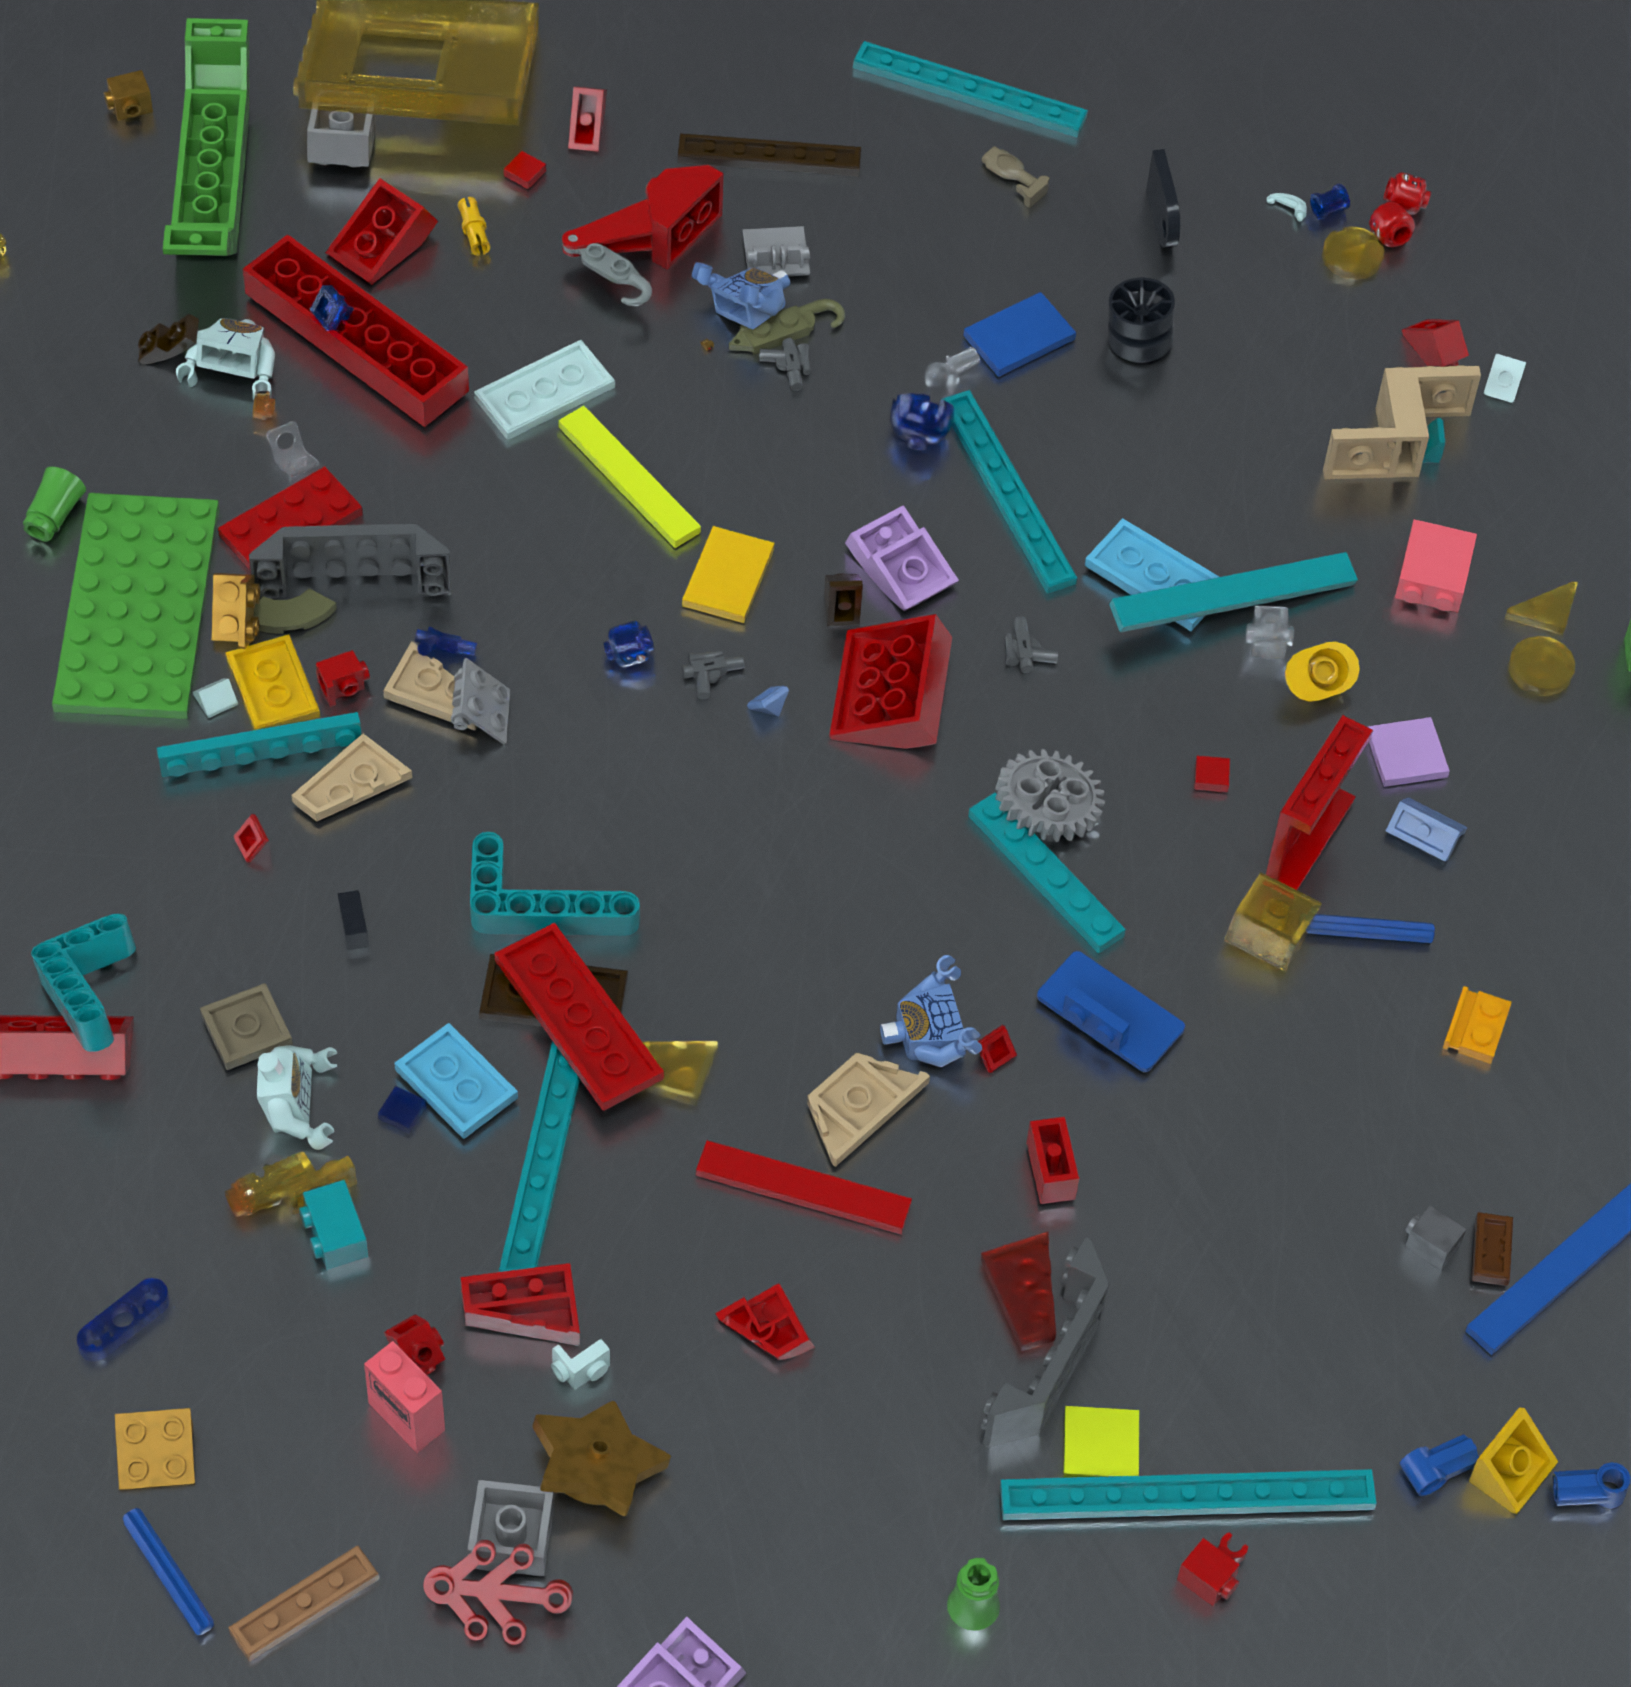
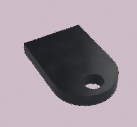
M1165 149L1153 150L1146 193L1160 245L1163 248L1176 247L1180 239L1178 198Z

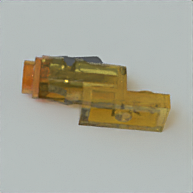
M303 1151L294 1153L286 1158L275 1154L239 1177L235 1183L231 1184V1188L224 1193L236 1217L243 1214L247 1217L259 1210L277 1206L281 1203L282 1199L291 1214L295 1215L299 1213V1208L304 1207L303 1192L341 1180H345L347 1188H350L357 1184L356 1171L349 1156L340 1160L329 1161L320 1170L316 1171Z

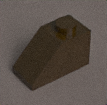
M839 573L825 575L824 598L827 626L860 625L863 582L859 574Z

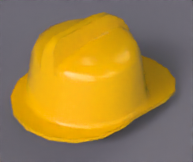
M1335 641L1301 650L1291 657L1285 670L1286 684L1290 691L1299 699L1308 702L1319 701L1350 689L1358 678L1360 671L1359 661L1354 651L1346 644Z

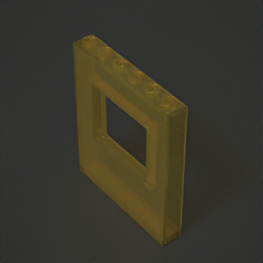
M317 0L316 13H313L312 29L308 30L307 45L303 47V61H299L298 77L294 79L293 94L294 96H299V108L519 126L539 30V3L505 0ZM362 35L444 41L435 80L352 74Z

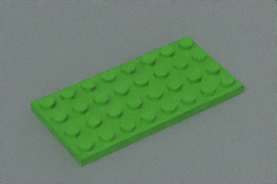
M88 493L52 702L54 712L188 719L219 513L218 500Z

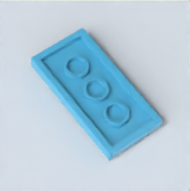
M1123 518L1085 559V567L1131 595L1219 577ZM1205 616L1175 622L1192 631Z

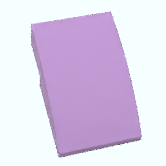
M904 505L850 533L845 542L864 571L883 593L904 612L959 581L924 527L918 528Z
M686 1616L661 1645L658 1642L617 1687H734L745 1676L746 1672Z

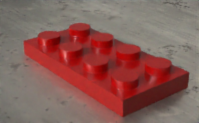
M324 466L218 527V534L250 570L249 554L282 527L346 525L362 516L363 509L358 501Z

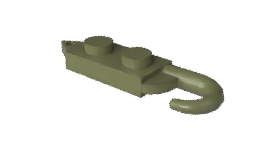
M820 299L800 307L796 305L779 311L775 316L770 317L753 330L740 325V331L729 343V350L750 351L753 355L760 353V349H772L781 346L784 339L792 338L797 340L808 336L815 327L814 314L826 310L836 313V320L830 324L832 328H835L844 321V308L838 302L831 299Z

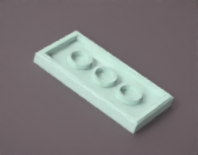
M579 340L474 391V399L504 437L510 440L615 388V380L584 342Z

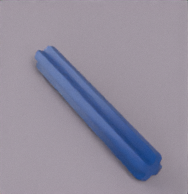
M1301 913L1298 921L1299 932L1308 934L1422 943L1433 942L1435 935L1434 924L1426 922Z
M134 1508L123 1516L124 1525L197 1635H203L214 1627L213 1618L141 1509Z

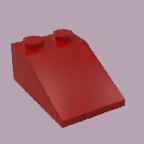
M379 178L325 253L372 285L418 249L438 223V220L425 207Z

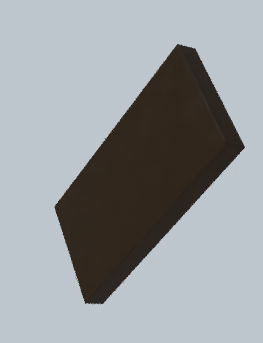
M490 954L479 1019L542 1027L496 963L495 954ZM587 966L622 1014L628 970Z

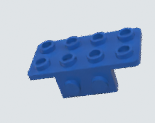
M1080 951L1073 952L1042 985L1037 993V999L1142 1072L1150 1071L1185 1030L1183 1021Z

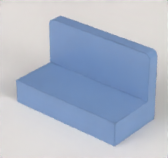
M1406 798L1399 802L1386 832L1446 862L1449 860L1459 837L1465 834L1467 827L1411 798Z

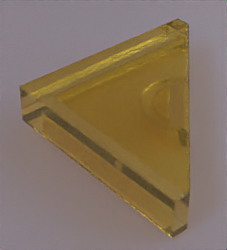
M1570 582L1508 608L1505 619L1564 635L1578 582Z

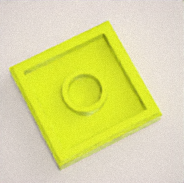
M1065 1406L1063 1478L1139 1476V1410Z

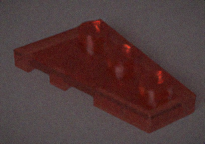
M1048 1232L982 1252L980 1260L1021 1352L1055 1341L1056 1322L1051 1283L1052 1272L1051 1260L1049 1258Z

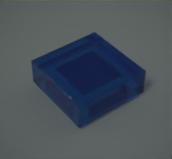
M395 1086L379 1110L378 1119L410 1133L426 1109L427 1101Z

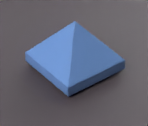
M787 686L770 687L748 702L747 706L750 710L779 717L789 689Z

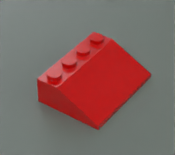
M937 614L847 630L829 734L832 740L904 749L936 744L952 643L951 634Z

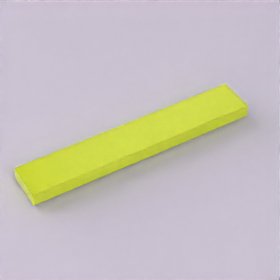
M585 406L558 420V426L563 433L674 548L679 547L701 533V526Z

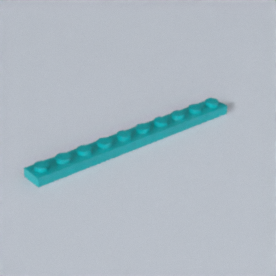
M1372 1469L1001 1479L1000 1482L1002 1520L1375 1510L1377 1504Z

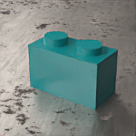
M345 1180L303 1192L304 1207L299 1208L300 1216L305 1229L312 1228L315 1236L310 1238L312 1250L316 1259L323 1258L326 1270L367 1258V1240Z

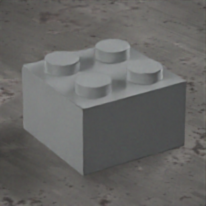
M314 97L307 128L308 162L320 165L337 164L350 167H369L376 133L375 101Z
M478 1480L467 1551L468 1554L471 1553L478 1541L489 1540L496 1546V1555L490 1564L478 1565L475 1569L491 1571L511 1555L515 1546L527 1544L534 1551V1560L529 1568L524 1570L518 1569L514 1573L544 1577L555 1507L554 1492H543L540 1490V1486ZM487 1547L478 1548L477 1552L480 1557L488 1558L491 1556V1551ZM518 1551L515 1554L519 1562L523 1563L529 1560V1555L525 1551Z

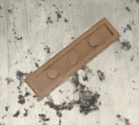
M357 1545L229 1626V1633L249 1662H251L379 1580V1574Z

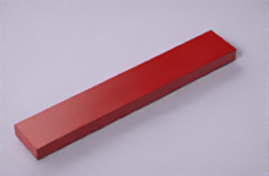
M708 1140L696 1168V1176L900 1235H902L912 1204V1198Z

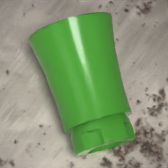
M47 467L35 498L26 512L23 530L31 537L43 542L50 541L54 533L61 527L71 509L85 494L86 487L76 475L63 468Z
M984 1558L970 1559L968 1564L961 1568L957 1576L956 1585L947 1601V1609L951 1619L958 1626L967 1630L976 1631L989 1627L995 1622L1000 1612L998 1573L995 1566L988 1564Z

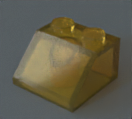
M1260 872L1235 911L1224 941L1286 972L1299 951L1322 903Z

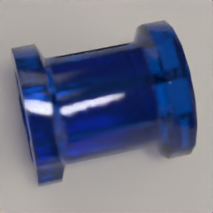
M1336 184L1330 191L1322 194H1312L1310 206L1316 217L1323 220L1331 212L1339 209L1342 211L1349 209L1350 198L1345 187L1342 184Z

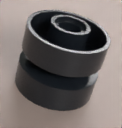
M1138 277L1125 280L1112 290L1109 296L1108 342L1111 349L1118 356L1133 362H1149L1161 358L1171 349L1174 341L1175 298L1171 289L1158 280Z

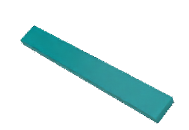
M866 41L862 43L853 60L854 69L1076 138L1088 115V110Z
M968 390L942 398L940 405L1046 593L1076 585L1077 576L971 391Z
M1347 552L1113 598L1109 606L1121 633L1353 586L1358 581V578Z
M553 1041L498 1272L538 1267L581 1081Z

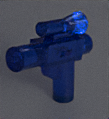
M430 626L428 631L417 629L415 642L420 643L417 647L418 653L422 656L428 655L434 649L475 656L477 643L462 640L460 636L443 633Z

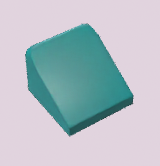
M1436 418L1427 425L1429 439L1423 459L1425 463H1439L1442 459L1446 443L1443 420Z

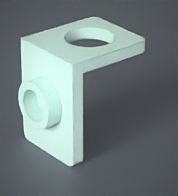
M1496 354L1484 394L1507 402H1514L1526 362Z

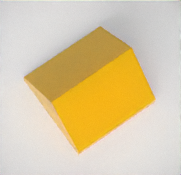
M1519 1407L1480 1455L1469 1479L1471 1484L1515 1514H1518L1558 1463L1557 1458L1525 1408Z

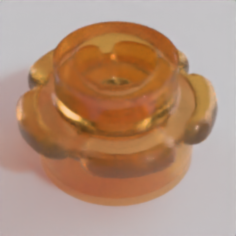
M266 391L265 394L256 392L253 403L252 418L261 419V422H264L267 417H273L275 409V399L270 398L269 391Z

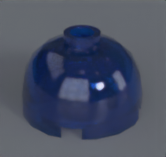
M900 394L897 395V401L894 398L892 400L890 423L896 436L906 442L909 448L925 450L926 446L936 445L947 436L953 423L955 409L952 404L943 399H940L939 404L930 402L929 395Z

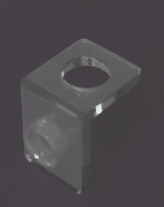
M291 421L267 431L266 435L275 464L287 475L293 477L319 466L318 460L305 450L296 422ZM286 432L291 433L294 438L292 446L285 450L279 449L277 445L279 436Z

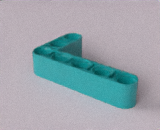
M482 832L473 840L470 913L472 927L479 933L531 935L554 922L564 935L627 936L635 933L639 928L640 902L637 896L631 892L503 889L504 846L502 838L494 832ZM517 911H525V913H516V912H517ZM557 911V912H560V913H558V914H552L551 912ZM586 912H594V914H585V913H586ZM626 912V913H630V914L622 915V914H619V913Z
M111 914L41 942L31 951L42 986L86 1051L96 1052L109 1047L114 1040L105 1009L83 975L127 958L135 952L136 945L127 917L123 914Z

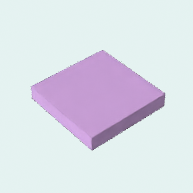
M1431 717L1368 726L1373 729L1369 744L1384 787L1448 778L1450 770Z

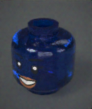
M631 621L612 627L608 631L609 641L603 642L608 660H615L621 668H627L648 661L650 651L655 650L647 625L642 626L638 621Z

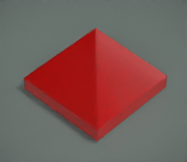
M251 814L233 836L246 862L249 863L269 841L256 814Z
M1001 1025L978 1041L982 1045L981 1052H979L989 1073L1017 1056L1004 1025Z

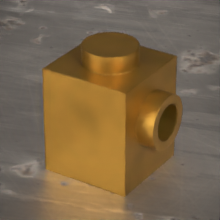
M142 70L106 78L108 91L104 92L105 103L108 110H114L118 121L153 112L150 89Z

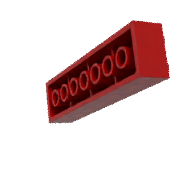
M287 234L243 268L245 294L422 426L426 427L469 392L468 366Z

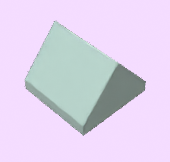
M223 678L193 691V696L207 718L238 705L229 679Z

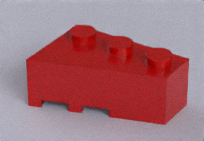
M570 1263L460 1277L465 1326L580 1346V1330Z

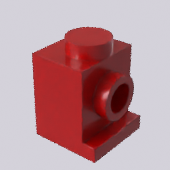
M353 650L316 663L317 681L330 707L336 705V699L352 696L358 691L364 690V681L370 679L364 660L359 662Z

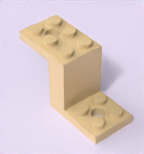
M1479 366L1385 368L1375 408L1379 427L1332 429L1323 467L1324 478L1419 477L1429 439L1426 417L1470 416L1481 377Z

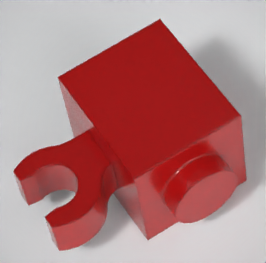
M1230 1532L1221 1538L1218 1547H1215L1203 1538L1181 1564L1177 1578L1180 1583L1213 1607L1221 1597L1227 1600L1238 1587L1240 1581L1236 1577L1240 1567L1239 1563L1245 1559L1249 1546L1244 1544L1237 1552L1229 1550L1227 1546L1230 1544L1233 1536Z

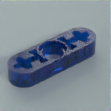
M148 1278L141 1281L82 1327L77 1334V1345L81 1356L89 1361H100L106 1358L162 1314L169 1305V1294L165 1283L156 1278ZM150 1293L154 1296L158 1293L159 1300L148 1299L146 1301L145 1295ZM142 1307V1314H140L138 1308ZM122 1312L130 1313L134 1317L132 1323L125 1327H119L113 1323L114 1317ZM105 1325H107L108 1330H109V1331H107L106 1333H105V1330H104V1326H105ZM91 1337L94 1340L100 1339L101 1345L98 1347L94 1344L88 1345L87 1340Z

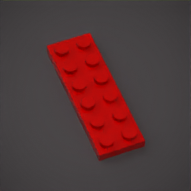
M555 922L494 953L498 966L603 1111L664 1079L663 1069Z

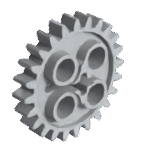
M1045 749L1041 750L1040 756H1036L1032 750H1029L1026 758L1019 753L1015 761L1009 759L1006 768L1002 767L995 787L998 791L996 800L1002 801L999 807L1000 811H1009L1006 818L1008 821L1017 819V829L1026 826L1029 828V836H1032L1037 831L1040 832L1042 840H1045L1049 834L1053 836L1056 842H1059L1061 835H1064L1067 840L1072 841L1074 833L1082 838L1086 830H1093L1095 823H1098L1105 805V801L1102 800L1105 792L1098 789L1101 783L1100 780H1091L1092 770L1084 772L1081 770L1083 762L1074 765L1071 763L1072 756L1068 755L1063 760L1060 759L1059 752L1055 751L1053 757L1048 756Z

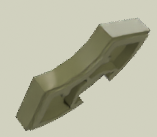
M308 589L300 596L288 600H273L263 596L259 604L255 605L254 616L259 617V631L284 634V631L299 628L306 630L320 624L337 610L336 602Z

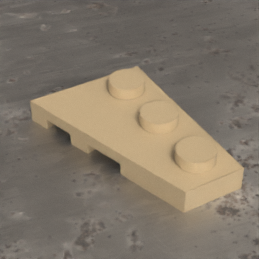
M411 641L383 690L384 698L451 722L453 708H455L452 705L455 687L454 676L443 668V664L434 657L430 659L421 652L418 645ZM473 723L467 725V728L472 729L474 731H476L478 727Z
M363 733L293 793L292 803L315 821H319L412 779V770Z

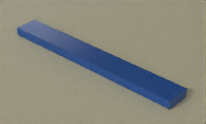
M1631 1183L1470 1322L1465 1332L1492 1356L1631 1234Z

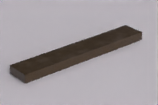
M680 133L678 163L859 177L861 147Z

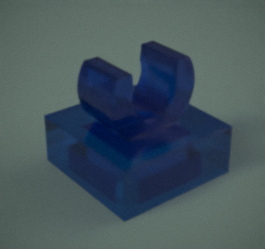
M322 285L310 311L325 330H336L341 320H348L354 308L348 306L344 301L345 297L340 295L332 285Z

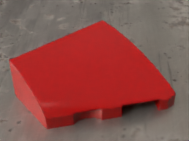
M780 1283L748 1301L743 1297L715 1313L719 1321L778 1360L789 1359L815 1348Z

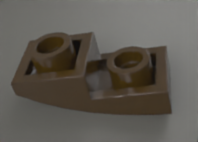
M188 313L180 321L174 322L170 328L159 323L150 331L144 332L138 342V347L140 348L138 362L145 365L163 361L195 345L197 342L199 319Z

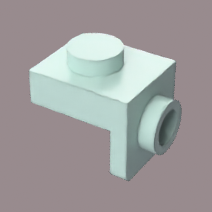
M600 1339L571 1359L558 1344L552 1348L553 1363L551 1368L561 1382L567 1381L576 1390L587 1381H595L607 1372L610 1366V1349Z

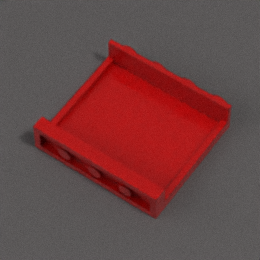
M1342 715L1280 811L1264 880L1294 895L1296 894L1356 798L1355 795L1340 789V786L1371 739L1373 729Z

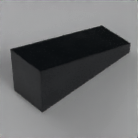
M359 890L337 893L347 951L369 947Z

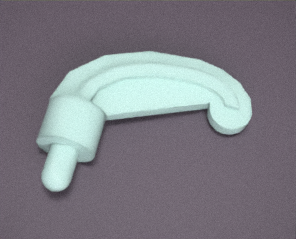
M1274 193L1267 197L1266 201L1269 204H1274L1276 201L1295 209L1294 216L1298 222H1301L1307 215L1306 203L1296 196Z

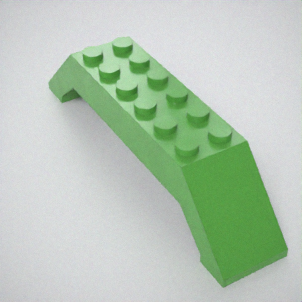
M187 18L185 31V98L171 225H165L163 254L228 256L237 253L249 126L248 20Z

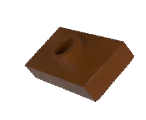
M1477 1213L1475 1219L1472 1281L1508 1286L1511 1270L1513 1217Z

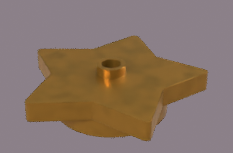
M615 1401L608 1402L582 1418L536 1414L532 1425L550 1457L540 1490L543 1492L565 1493L573 1499L587 1504L606 1505L622 1516H627L635 1484L667 1469L671 1459V1455L631 1433Z

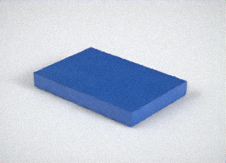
M1039 292L965 328L963 336L994 373L1000 377L1076 339V332L1048 299Z

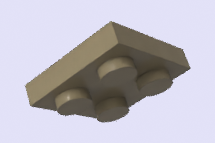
M266 983L200 1008L201 1017L226 1070L258 1059L261 1054L270 1053L276 1047L293 1045L292 1037Z

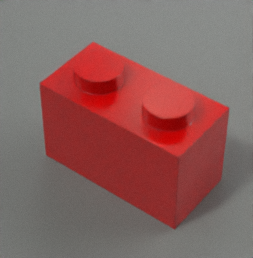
M1065 1117L1030 1121L1027 1147L1040 1204L1075 1200L1079 1176Z

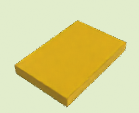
M713 526L683 596L682 607L745 623L774 552L775 543Z
M289 634L250 645L246 649L225 652L226 660L254 730L309 721L320 717L319 707Z

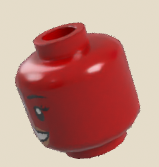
M1400 172L1395 178H1389L1383 200L1399 203L1411 216H1414L1419 212L1420 208L1426 209L1431 191L1426 190L1427 184L1425 179Z
M1386 202L1374 210L1370 217L1369 226L1371 232L1383 245L1392 248L1403 245L1410 240L1414 232L1415 223L1413 217L1399 203Z

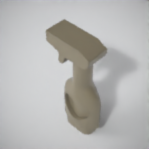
M994 146L982 157V163L986 165L985 167L1001 178L1017 180L1024 184H1018L1016 192L1023 196L1024 205L1028 208H1031L1047 194L1050 178L1048 176L1035 178L1024 170V165L1020 159L1006 150H1000Z

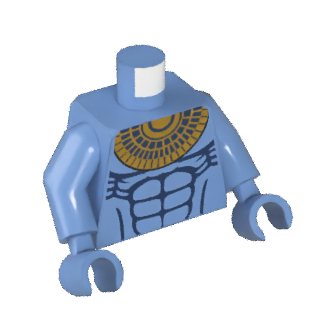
M696 262L694 265L692 278L698 280L700 284L708 285L711 288L716 313L753 330L785 307L783 290L790 286V279L783 270L771 275L758 268H750L729 278H724L716 273L711 274L713 268L707 264Z
M950 955L942 956L936 966L938 973L933 971L898 1002L897 1021L880 1024V1033L884 1045L903 1041L908 1059L919 1060L938 1067H943L959 1058L965 1057L966 1051L971 1054L981 1052L982 1045L977 1040H974L979 1038L981 1034L972 1027L963 1028L950 983L945 984L944 981L945 979L957 980L961 976V969L957 966L952 967L948 971L949 966L955 963L953 957Z

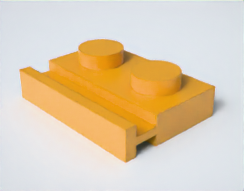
M1463 986L1443 1048L1448 1050V1047L1459 1050V1054L1491 1064L1512 1002L1481 991L1475 993L1469 991V987Z

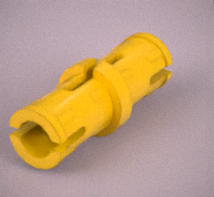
M468 197L470 207H467L465 198H462L458 202V209L463 219V233L468 236L472 254L480 256L478 246L481 245L484 255L491 248L485 233L487 227L485 219L480 216L478 203L475 198Z

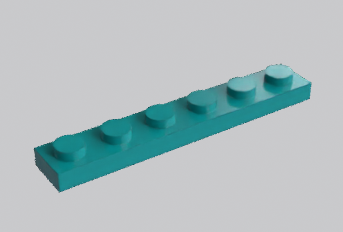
M358 712L157 747L162 778L168 776L177 777L186 773L202 770L211 771L219 767L235 764L245 765L253 761L269 758L279 759L297 753H312L325 748L346 747L362 735L361 723Z
M996 792L969 809L968 817L1098 954L1125 937L1126 929L1035 833L1029 836L1028 827L1025 826L1017 829V819L1010 821L1006 819L1009 811H1000L999 807L1002 801L996 800Z

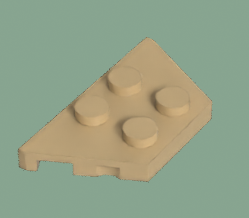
M855 1053L808 1095L807 1104L831 1163L835 1167L928 1085L930 1075L922 1071L919 1072V1075L900 1070L898 1064L888 1061H876L873 1057Z

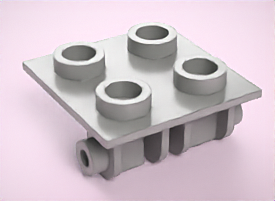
M804 226L742 230L747 269L758 268L771 275L780 270H783L788 276L810 275L808 261L810 252L809 247H806Z
M464 658L463 668H460L454 675L455 687L452 705L455 708H453L451 722L454 724V728L458 730H465L467 725L473 723L505 745L507 743L510 689L472 661Z

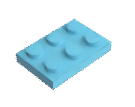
M450 1023L446 1024L394 1063L395 1071L463 1139L518 1099V1091Z

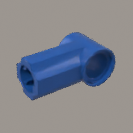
M1463 1434L1432 1449L1424 1446L1411 1451L1402 1458L1400 1466L1419 1496H1426L1441 1488L1448 1479L1474 1468L1479 1456L1477 1447L1472 1439Z
M1613 1462L1606 1463L1599 1469L1555 1471L1552 1476L1554 1501L1557 1506L1598 1504L1603 1508H1617L1626 1497L1631 1477L1623 1465ZM1612 1482L1619 1487V1489H1610L1606 1487L1604 1483Z

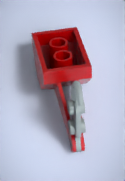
M710 165L665 169L659 176L652 178L647 184L645 190L647 199L589 224L565 232L562 236V250L564 254L570 257L581 256L582 263L586 267L616 284L632 285L641 290L639 297L635 299L623 297L621 302L628 306L643 305L651 298V285L644 277L640 276L629 260L617 253L650 250L652 262L668 270L722 216L724 173Z

